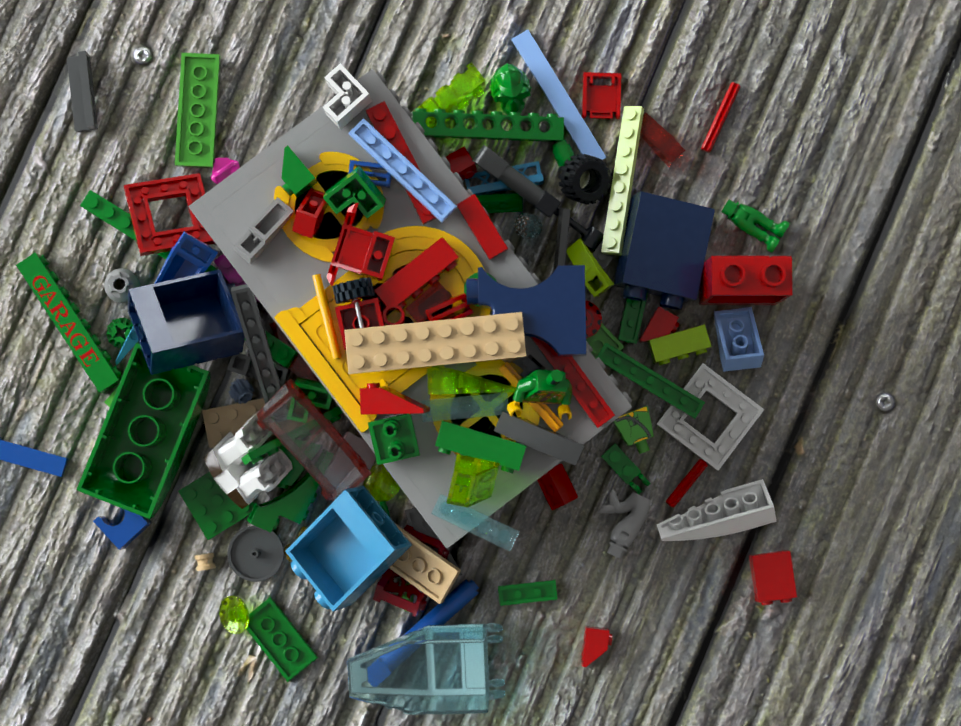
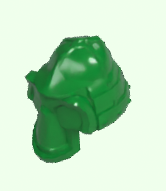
M508 63L496 71L491 78L490 85L491 96L494 98V102H501V109L506 115H509L510 112H523L525 108L524 99L531 96L532 88L526 73L513 64Z

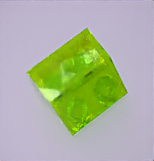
M457 454L446 503L468 508L492 497L500 463Z

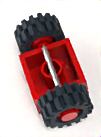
M371 278L356 279L332 286L336 304L352 301L351 304L335 307L344 350H346L344 330L385 326L379 298L360 301L375 295Z

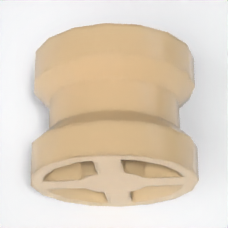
M214 553L195 555V560L198 563L196 570L202 571L216 568V565L213 563Z

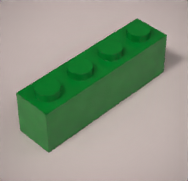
M442 421L435 446L439 447L438 452L448 455L451 454V451L460 453L459 458L469 461L472 460V457L481 460L480 464L492 467L494 463L500 465L502 471L513 473L514 470H520L526 445L446 421Z

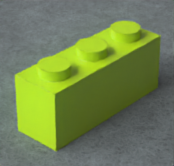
M705 325L648 341L653 362H659V365L671 363L670 359L675 357L678 360L688 358V354L696 352V355L706 353L707 348L711 347Z

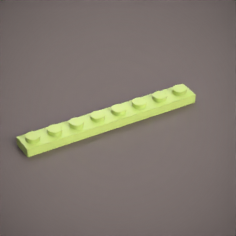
M624 106L601 249L603 254L622 255L644 114L642 106Z

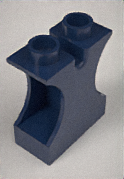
M585 265L557 266L552 275L542 283L521 289L499 284L485 272L483 267H478V278H467V305H479L480 308H489L492 310L491 315L522 312L524 336L544 341L554 349L559 357L586 356Z

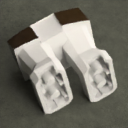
M262 410L256 412L235 435L229 432L204 457L213 479L241 509L248 506L262 491L269 492L274 489L293 468L292 462L281 449L270 457L267 455L261 462L255 465L252 462L244 465L241 458L259 448L276 430L275 423Z

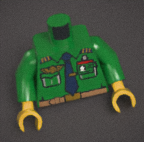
M535 370L518 381L513 396L514 401L507 405V410L511 417L515 412L519 418L523 414L520 402L561 403L562 405L557 408L560 420H562V415L567 413L568 420H570L572 413L569 404H571L572 385L566 378L564 371Z

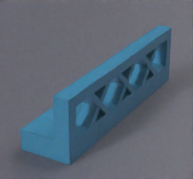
M539 161L512 166L534 184H543L544 180ZM536 166V175L527 176L524 174L527 168ZM486 171L475 173L473 177L469 178L480 179L483 181L481 185L470 187L469 179H465L467 189H470L475 195H488L511 190L501 181L489 183L487 179L490 177V174Z

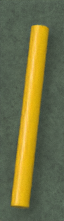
M316 274L312 277L332 358L335 360L341 358L321 274Z

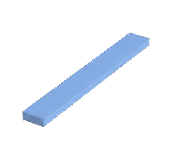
M529 30L512 38L513 44L554 111L558 114V117H564V127L580 153L600 158L602 161L605 160L607 157Z

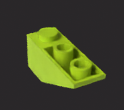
M581 238L567 248L566 253L573 265H585V286L593 297L600 296L614 285Z

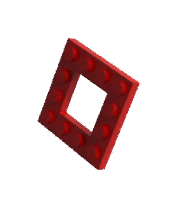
M200 173L124 185L140 256L171 251L184 231L207 245L216 244L190 209L189 213L193 226L156 232L148 203L185 196L187 205H191L205 194Z

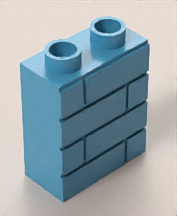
M364 486L345 489L285 552L292 559L291 568L294 573L302 579H307L315 588L314 596L317 602L326 609L336 611L351 606L412 544L399 531V528Z

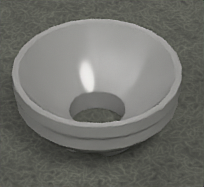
M125 268L115 269L110 272L104 283L105 292L108 297L118 303H127L129 289L140 287L137 275ZM118 279L125 281V287L122 290H117L114 286L115 281Z

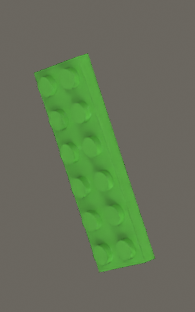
M181 54L175 166L213 168L221 59L219 54Z

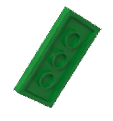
M272 597L268 598L248 614L245 619L243 618L240 621H243L242 625L244 627L247 624L246 630L287 682L319 658Z

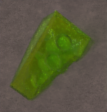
M445 365L427 368L428 395L515 392L516 390L515 387L452 368H445Z

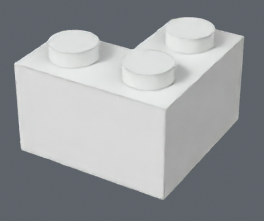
M340 63L324 77L336 96L324 105L323 109L326 115L341 130L372 102V99L366 89Z

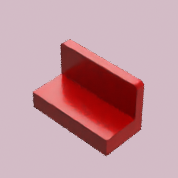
M561 463L537 480L551 510H555L578 498Z

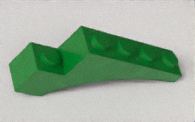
M323 449L311 469L289 490L267 502L255 503L247 521L270 533L273 529L277 528L280 521L279 515L298 524H301L302 520L305 521L309 513L307 509L310 503H313L317 497L316 490L318 486L322 485L319 482L334 454Z

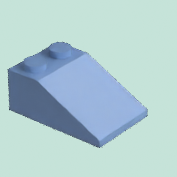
M752 307L714 311L719 356L723 372L761 367L764 353Z

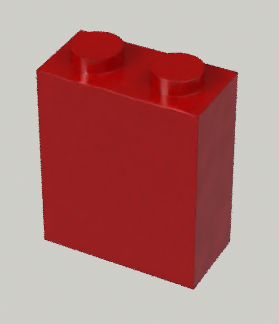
M789 550L749 555L756 602H761V605H771L774 600L786 603L792 602V598L797 597L791 552Z

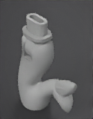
M612 490L608 497L609 503L602 506L598 513L621 514L631 512L616 524L611 533V541H609L611 545L607 553L621 559L624 551H628L627 549L641 530L647 517L651 500L633 492L624 502H619L615 491Z

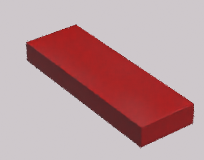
M475 194L456 204L489 260L508 250Z

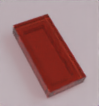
M437 281L407 306L405 310L416 323L425 322L428 319L425 310L451 299L452 296Z

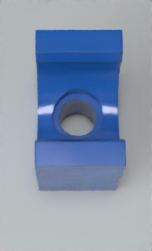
M125 509L124 520L118 525L110 523L105 516H98L93 521L119 550L125 549L153 522L148 518Z

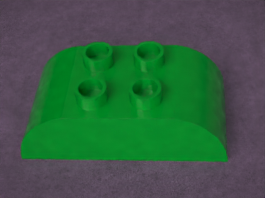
M136 343L76 490L145 518H153L163 504L173 484L202 412L210 386V372L191 365L151 375L141 346Z

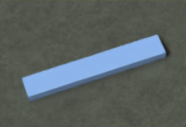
M364 118L349 132L350 137L441 223L457 208L444 193Z

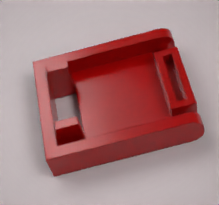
M583 72L582 118H586V112H589V119H613V113H616V119H620L621 73ZM593 79H611V86L592 85Z

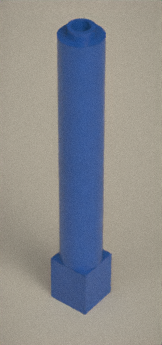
M465 579L446 596L443 603H438L398 640L428 627H442L479 594L477 584L472 579L470 581ZM424 637L376 658L367 666V681L370 685L377 686L399 664L424 643Z

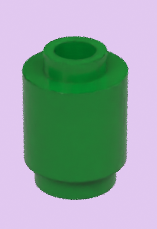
M563 140L552 146V153L559 168L561 166L564 167L566 165L564 162L571 160L570 157L574 155L570 144Z

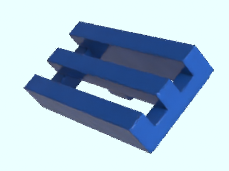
M350 160L348 174L354 170V166L385 169L378 163ZM364 171L369 177L386 179V181L371 180L376 186L390 188L392 179L390 173Z

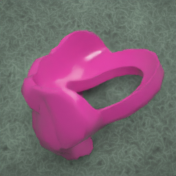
M227 157L215 158L211 180L219 184L240 168L239 162Z

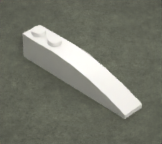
M763 479L726 489L720 492V496L714 499L710 497L704 500V504L698 507L692 506L688 508L686 513L682 515L677 514L657 524L661 540L685 541L719 537L777 522L774 505Z

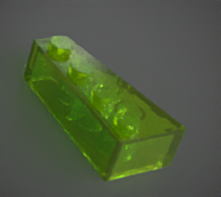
M471 62L466 66L468 70L464 74H456L449 86L443 85L435 93V98L429 97L417 108H425L427 112H434V109H445L446 113H453V110L458 109L463 110L470 104L469 101L474 97L477 99L484 94L485 79ZM427 118L426 125L433 128L435 125L434 120Z

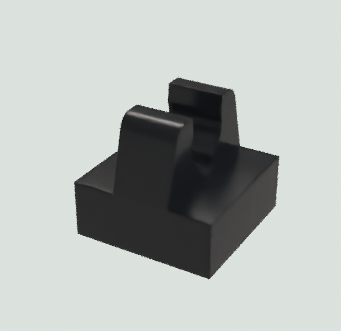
M529 354L522 362L526 368L520 375L525 378L535 370H545L546 368Z

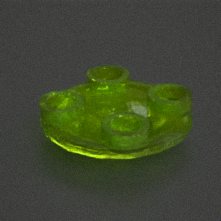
M383 464L372 466L363 482V486L373 498L380 502L394 498L400 491V486Z

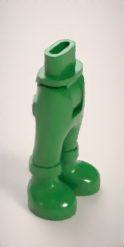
M730 199L721 211L739 229L758 239V241H763L766 244L767 251L770 253L775 250L781 237L790 225L785 220L779 224L774 223L772 219H769L760 211L748 205H739L738 201L735 203ZM755 223L764 227L766 230L771 231L776 236H771L767 234L766 231L757 227Z

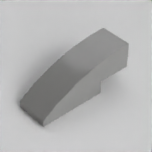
M277 197L249 226L246 234L234 245V251L251 265L280 232L294 213V210Z

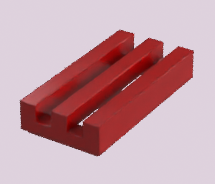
M462 293L425 310L428 320H439L465 308V311L448 319L464 318L472 314V309L467 305L466 294ZM459 300L462 301V304H459L436 316H432L431 314Z

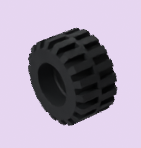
M587 154L571 156V160H566L564 162L566 165L564 167L561 166L560 170H562V173L558 176L561 179L559 186L563 187L561 189L562 193L566 194L567 198L589 205V203L595 204L596 200H602V195L608 193L606 191L607 187L610 188L611 186L609 184L611 176L608 175L610 169L606 167L607 164L602 159ZM586 170H589V182L581 189L580 178Z

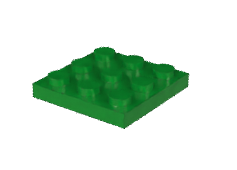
M210 472L178 491L207 540L212 539L249 516L255 505L252 501L248 506L241 509L217 484Z

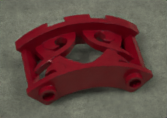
M409 525L404 527L406 532L423 544L437 548L438 554L447 559L449 550L441 541L413 530L414 527ZM389 568L377 583L373 600L379 603L383 600L413 613L412 616L416 617L419 611H424L428 596L420 592L412 584L406 585V580ZM395 577L401 578V586H399V582L395 583L393 581ZM407 592L409 600L412 595H416V602L413 603L402 598L403 594Z

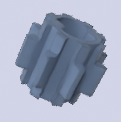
M243 378L236 379V381L231 383L229 394L235 402L245 404L252 399L254 388L248 380Z

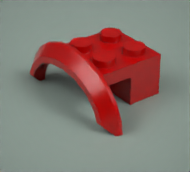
M359 203L353 204L347 210L327 274V279L331 286L334 284L338 268L381 281L395 237L377 231L372 233L353 227L352 224Z

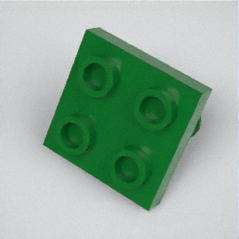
M401 414L368 422L377 465L420 456L411 414Z

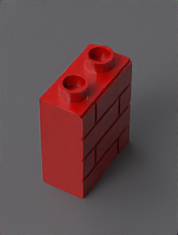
M710 256L704 262L699 286V305H776L793 295L791 256Z

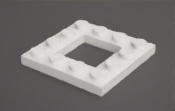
M702 363L683 389L699 399L707 391L734 411L736 415L714 443L685 422L684 419L687 417V414L672 405L669 406L656 425L719 471L764 409Z

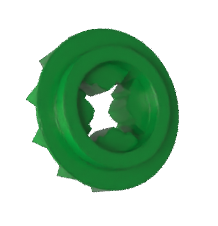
M118 318L112 320L107 326L106 336L108 342L114 347L122 348L125 338L127 339L133 327L131 320ZM118 328L122 330L127 329L124 332L125 338L121 336L116 337L119 333Z

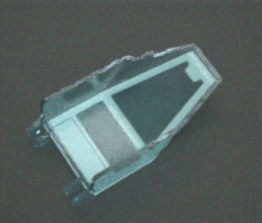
M497 623L428 625L348 658L349 698L370 704H380L385 706V708L401 710L409 715L488 713L490 700L505 697L504 690L490 691L489 687L504 686L505 681L503 679L489 680L488 643H500L503 641V637L500 635L487 637V632L502 631V625Z

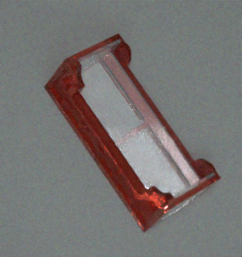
M292 379L288 380L257 413L259 419L257 423L264 431L266 429L271 431L321 486L323 489L321 494L327 501H334L345 489L356 487L371 474L366 462Z

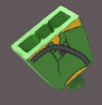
M648 406L624 414L613 421L627 446L636 444L639 454L650 450L646 439L653 437L654 434Z

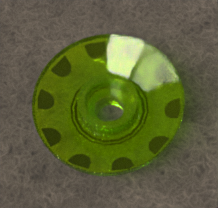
M237 596L224 598L219 608V616L223 627L231 634L244 632L249 624V611L246 604Z

